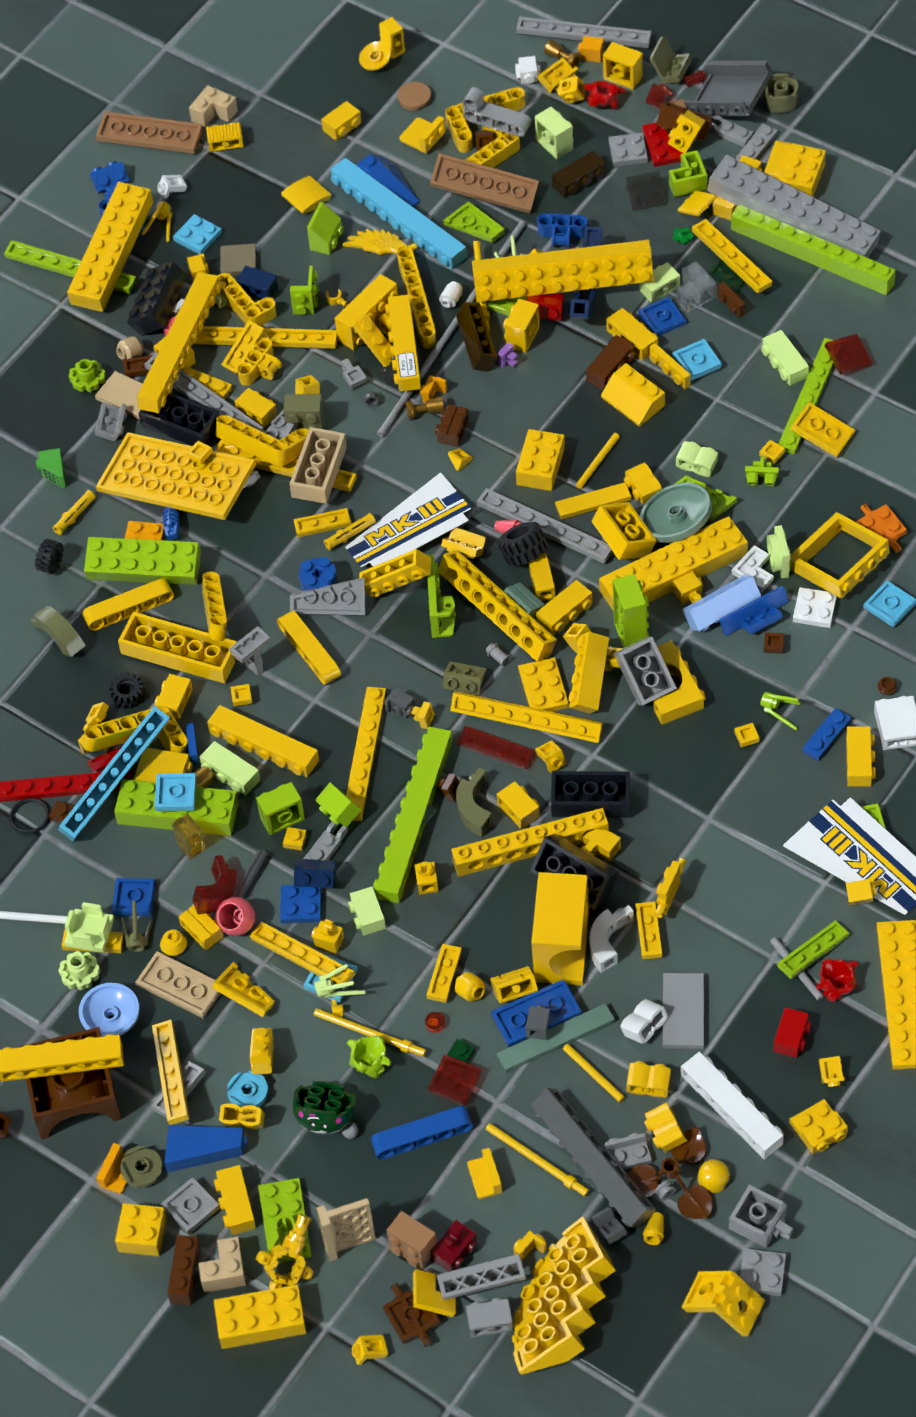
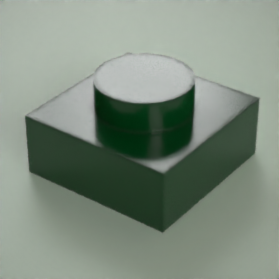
M456 1039L447 1054V1058L462 1066H466L475 1052V1047Z

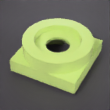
M782 525L774 526V534L767 535V550L772 571H780L781 578H787L790 572L791 553L789 545L786 543L787 538Z

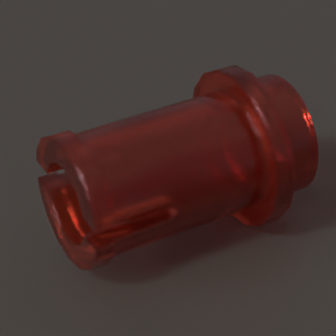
M697 70L696 73L684 76V83L686 87L698 82L703 83L706 80V75L703 70Z

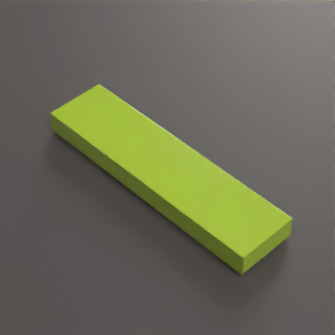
M835 920L779 961L777 967L790 979H793L847 939L850 933Z

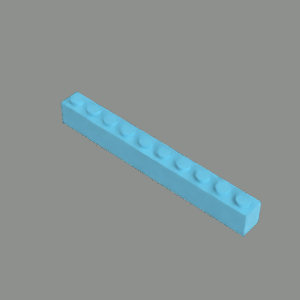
M344 158L330 169L331 180L335 185L343 188L347 194H351L359 203H363L371 212L379 215L383 221L390 223L394 229L402 232L406 238L414 241L418 247L425 249L430 256L437 258L444 266L453 270L467 259L465 245L347 158Z

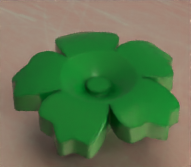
M677 227L674 229V235L672 236L673 240L677 243L680 242V244H686L688 241L693 240L694 237L688 227L682 228V230Z

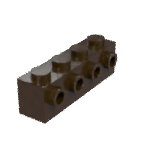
M464 302L456 317L473 370L489 371L497 359V354L481 304Z

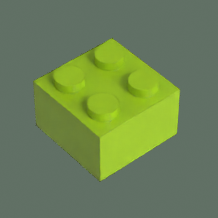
M292 782L282 784L278 788L270 792H264L259 797H256L260 819L269 835L305 820L302 800Z

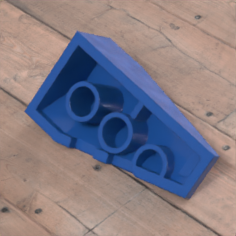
M369 154L357 164L360 169L413 208L419 204V200L396 165L384 156Z

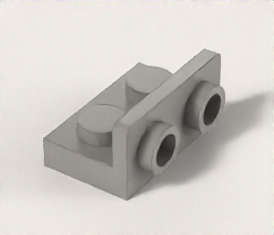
M633 1133L625 1138H613L605 1142V1148L623 1170L632 1169L639 1164H652L645 1133Z

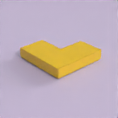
M416 1269L413 1272L414 1307L453 1317L456 1313L455 1298L443 1300L441 1292L436 1291L435 1274Z

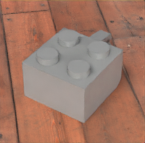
M751 1185L747 1187L729 1218L730 1230L767 1248L773 1236H781L789 1240L793 1233V1228L785 1224L784 1220L787 1205L783 1201Z

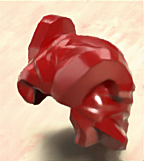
M598 80L584 86V89L590 91V96L587 99L591 107L598 105L600 107L611 106L612 109H617L619 94L625 93L622 87L606 81Z
M824 959L819 974L821 981L816 985L817 990L824 989L823 995L831 1002L839 1000L842 995L849 994L858 986L854 973L858 965L857 961L847 963L842 959Z

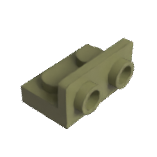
M450 661L444 671L443 688L480 695L481 684L486 676L487 668Z

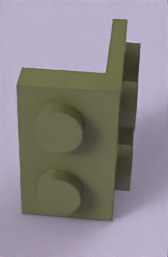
M665 36L660 37L650 56V61L663 84L681 82L693 59L690 54L675 55Z

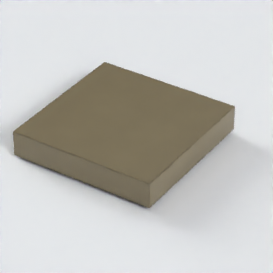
M255 244L220 246L221 273L239 276L245 265L256 268Z

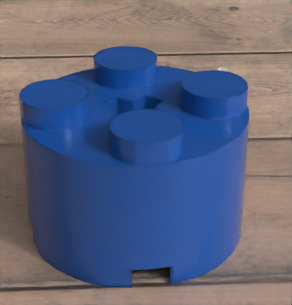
M313 558L301 563L299 570L301 591L338 583L336 568L329 558Z

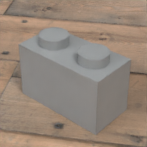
M496 1298L491 1302H473L466 1306L471 1338L513 1331L508 1299Z

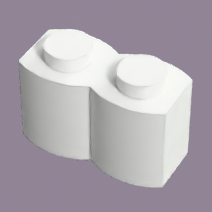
M645 999L636 1006L633 1013L623 1020L620 1027L624 1036L643 1044L652 1037L655 1030L665 1023L668 1015L663 1006Z

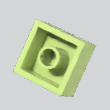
M549 107L535 116L536 140L556 159H559L573 150V126L562 117L560 112Z

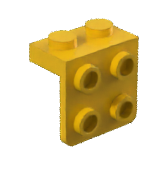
M438 116L430 123L418 117L400 135L399 139L401 142L426 154L446 132L445 119Z

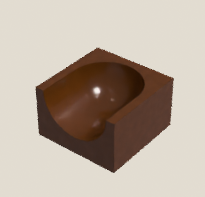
M100 1027L27 1045H43L46 1042L58 1043L69 1039L82 1040L87 1037L97 1038L102 1037ZM110 1068L26 1079L32 1113L41 1140L49 1138L50 1130L57 1123L75 1115L99 1113L109 1116L113 1122L121 1120Z

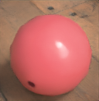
M231 897L219 905L216 911V921L221 930L226 934L240 936L247 933L253 927L256 914L250 902L241 897Z

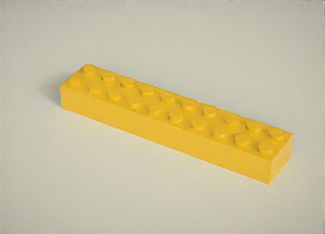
M649 240L472 261L477 302L653 281Z

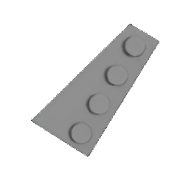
M365 577L317 589L291 593L290 611L294 610L297 614L365 615Z

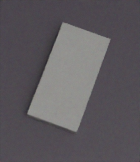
M663 973V1007L668 1015L663 1024V1048L704 1049V973Z

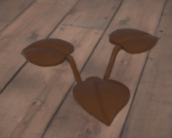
M693 1127L683 1132L687 1141L671 1149V1154L674 1158L668 1157L662 1161V1169L659 1170L657 1177L656 1170L648 1164H639L633 1167L627 1175L646 1198L655 1194V1190L658 1187L656 1181H659L663 1174L669 1179L676 1178L685 1194L679 1197L677 1202L679 1212L689 1219H707L712 1212V1199L709 1192L700 1185H694L688 1191L679 1176L680 1167L678 1164H683L685 1161L689 1164L698 1163L706 1154V1144L698 1127Z

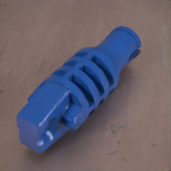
M165 507L163 511V528L168 540L179 537L180 521L177 509Z

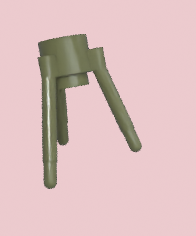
M133 900V933L130 934V937L123 917L121 918V923L126 939V948L131 952H141L144 950V947H148V938L153 920H149L145 936L137 932L136 901Z

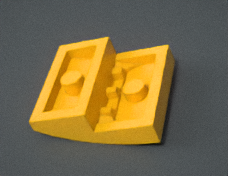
M311 176L296 181L281 193L302 214L316 210L317 204L329 201L332 195Z

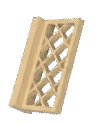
M368 1198L330 1211H326L325 1205L316 1208L324 1246L330 1261L338 1259L337 1252L376 1240Z

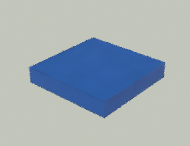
M670 297L638 310V315L645 325L657 337L686 325V319Z
M116 878L112 915L132 916V901L135 900L137 916H152L155 879Z

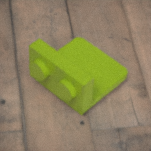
M309 266L308 286H290L293 315L314 314L315 307H318V297L315 295L319 294V283H315L317 282V271H314L313 266Z

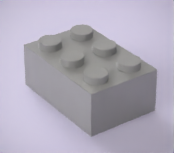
M647 636L614 653L638 705H645L677 689L652 636Z

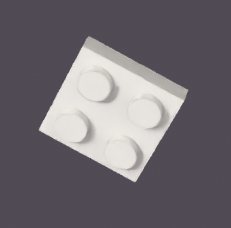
M800 587L793 622L830 628L837 596L826 591Z

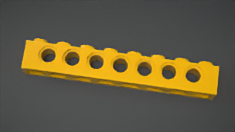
M458 550L443 555L439 566V573L445 580L451 583L537 662L551 656L557 641L554 636Z
M603 808L456 847L451 849L453 864L457 876L460 877L534 857L537 855L544 837L554 833L574 845L584 843V835L592 830L603 829L609 831L608 821Z

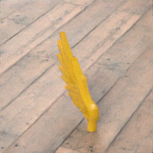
M366 229V232L357 231L358 236H348L349 241L343 243V247L362 248L363 251L374 252L378 255L387 253L397 254L400 247L407 246L402 240H399L397 235H391L389 231L386 234L384 230H381L380 233L376 229L373 232L369 229ZM416 243L408 246L413 251L418 249Z

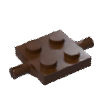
M395 1283V1286L393 1284L390 1288L396 1297L382 1307L402 1344L419 1337L424 1347H428V1344L430 1346L432 1341L427 1332L440 1325L439 1318L434 1312L414 1307L413 1290L403 1293L399 1283Z

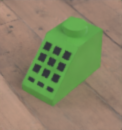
M60 448L39 451V459H36L37 470H41L42 476L61 488H66Z

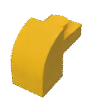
M596 829L584 835V846L581 847L582 850L592 856L599 855L610 862L621 848V838L610 831Z

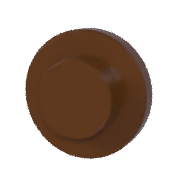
M883 677L878 682L877 688L881 694L891 695L895 693L897 684L893 678Z

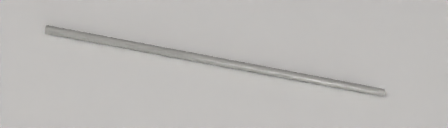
M524 221L518 223L499 251V257H504L511 248V236H514V241L517 239L526 225ZM475 288L466 302L473 303L476 300ZM456 316L420 368V381L459 325ZM408 390L403 393L377 432L379 437L385 435L414 390Z

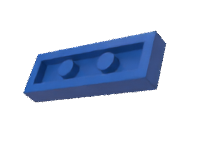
M835 708L804 745L802 752L819 761L849 725L851 717Z

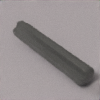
M258 850L235 888L233 897L244 898L268 858L266 851Z

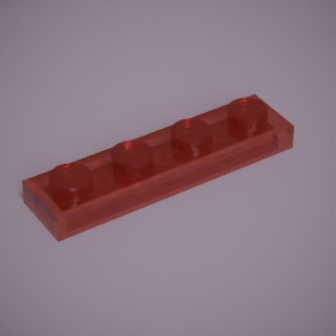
M468 726L463 728L457 739V745L528 770L535 757V751Z

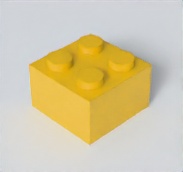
M612 42L603 54V79L634 90L643 77V53Z
M518 299L517 303L512 306L510 316L505 319L503 328H505L504 339L506 344L509 342L514 345V350L524 353L528 351L540 328L539 304Z
M123 1203L115 1239L118 1252L160 1256L167 1221L164 1207Z

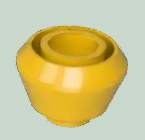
M177 930L167 931L160 941L161 950L169 956L179 955L187 947L186 937Z

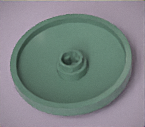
M678 483L655 493L643 506L640 518L657 542H676L693 535L704 526L712 512V501L708 492L702 486L694 483Z

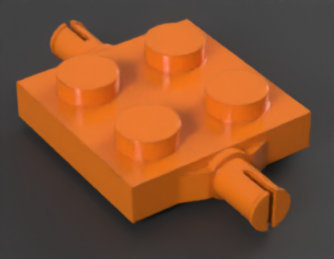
M867 504L862 505L860 509L864 512L865 516L855 522L886 538L894 552H900L902 548L896 541L907 534V529L887 504L873 511Z

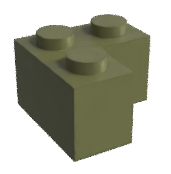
M285 394L283 408L285 423H303L306 429H310V427L323 429L324 412L321 394Z

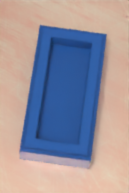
M188 723L186 731L189 755L193 766L199 765L195 729L193 723Z

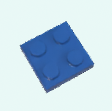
M281 885V924L320 922L321 888Z

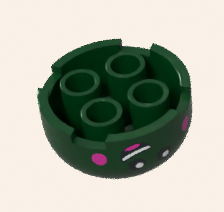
M313 1081V1085L306 1087L300 1085L294 1091L293 1114L297 1122L311 1132L319 1134L335 1133L344 1129L351 1122L355 1110V1095L345 1091V1086L327 1081Z

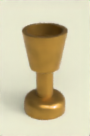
M552 39L544 48L545 55L558 59L563 57L572 68L577 67L580 62L581 55L579 53L573 52L568 54L564 52V48Z
M441 395L427 400L426 404L414 406L411 401L405 402L408 419L415 418V413L417 412L442 413L444 411Z

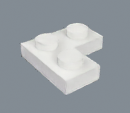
M754 545L732 569V574L738 578L743 575L753 576L759 591L763 592L773 581V575L761 568L768 561L769 554Z

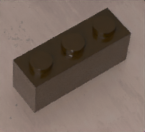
M591 151L552 174V187L564 198H567L583 187H587L595 180L602 178L606 174V162L597 153Z

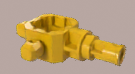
M299 1213L294 1229L290 1230L289 1234L285 1236L282 1245L278 1244L272 1247L270 1253L266 1251L258 1252L257 1261L265 1265V1271L272 1279L269 1284V1290L282 1288V1284L292 1286L298 1283L299 1278L311 1279L313 1270L305 1265V1260L301 1255L305 1245L304 1240L306 1237L304 1234L311 1221L310 1217ZM282 1255H288L296 1260L292 1265V1272H288V1275H281L274 1270V1267L276 1268L278 1264V1257L281 1258Z

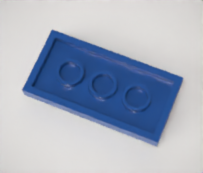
M564 979L491 1011V1016L508 1048L529 1039L526 1037L525 1027L530 1006H543L546 1009H550L549 1029L582 1014Z

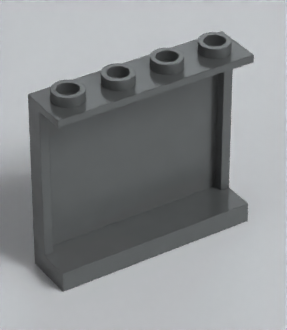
M767 60L708 61L706 64L709 71L708 77L694 101H685L687 109L705 115L749 116L773 72Z

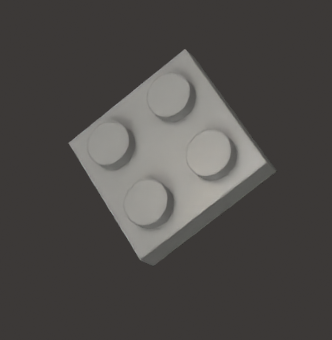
M643 133L608 137L613 167L648 163Z
M193 1177L161 1203L164 1210L188 1235L220 1209V1205Z
M744 1248L740 1278L759 1294L781 1296L786 1254Z

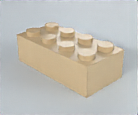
M310 427L289 484L292 498L327 504L347 448L345 433Z

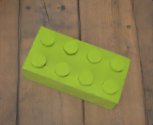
M635 574L613 579L614 625L623 648L649 636L647 630L649 628L647 620L649 617L647 609L649 603L647 596L642 594L643 587L641 581H637Z

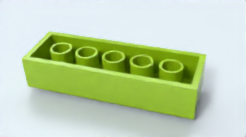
M88 537L84 573L88 580L150 583L164 578L167 579L169 584L197 585L201 548L198 542Z
M122 779L114 811L117 824L232 836L239 804L236 791L196 787L194 810L155 811V782Z

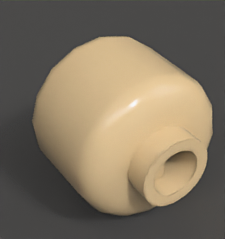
M130 336L118 342L116 352L121 360L141 357L144 346L141 340Z

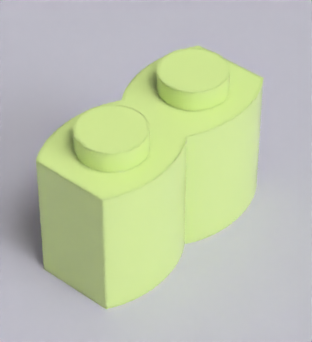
M684 441L676 457V466L686 471H693L698 475L710 477L718 461V452L710 447H700L695 442Z

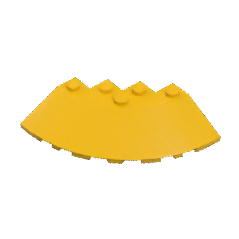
M583 1216L562 1233L564 1236L556 1244L552 1243L550 1245L548 1254L544 1259L540 1258L533 1268L532 1273L534 1276L531 1283L524 1286L520 1297L523 1300L518 1310L515 1311L513 1319L515 1331L512 1336L515 1352H513L514 1359L521 1375L567 1362L585 1350L578 1335L595 1323L589 1308L606 1297L599 1282L615 1272L616 1269Z

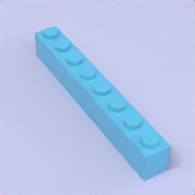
M154 706L60 824L58 831L71 841L76 839L164 728L170 717Z

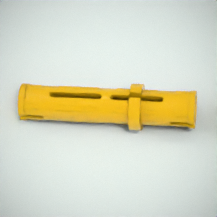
M87 490L68 512L62 514V518L52 527L54 532L61 535L70 525H73L75 519L96 498L95 494Z
M368 513L346 528L337 530L336 534L324 540L326 548L331 550L341 543H346L349 538L376 523L375 518L371 513Z

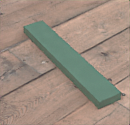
M605 1003L548 1029L546 1040L529 1038L496 1053V1056L505 1073L566 1044L615 1023V1019Z

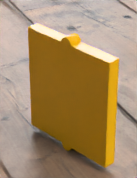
M695 191L677 210L679 213L699 217L716 199V195Z

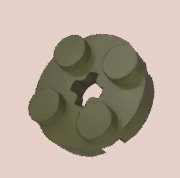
M144 1146L133 1147L125 1153L120 1165L121 1175L132 1188L149 1187L161 1177V1158L153 1149L150 1150ZM138 1163L147 1166L144 1171L136 1169L138 1168Z

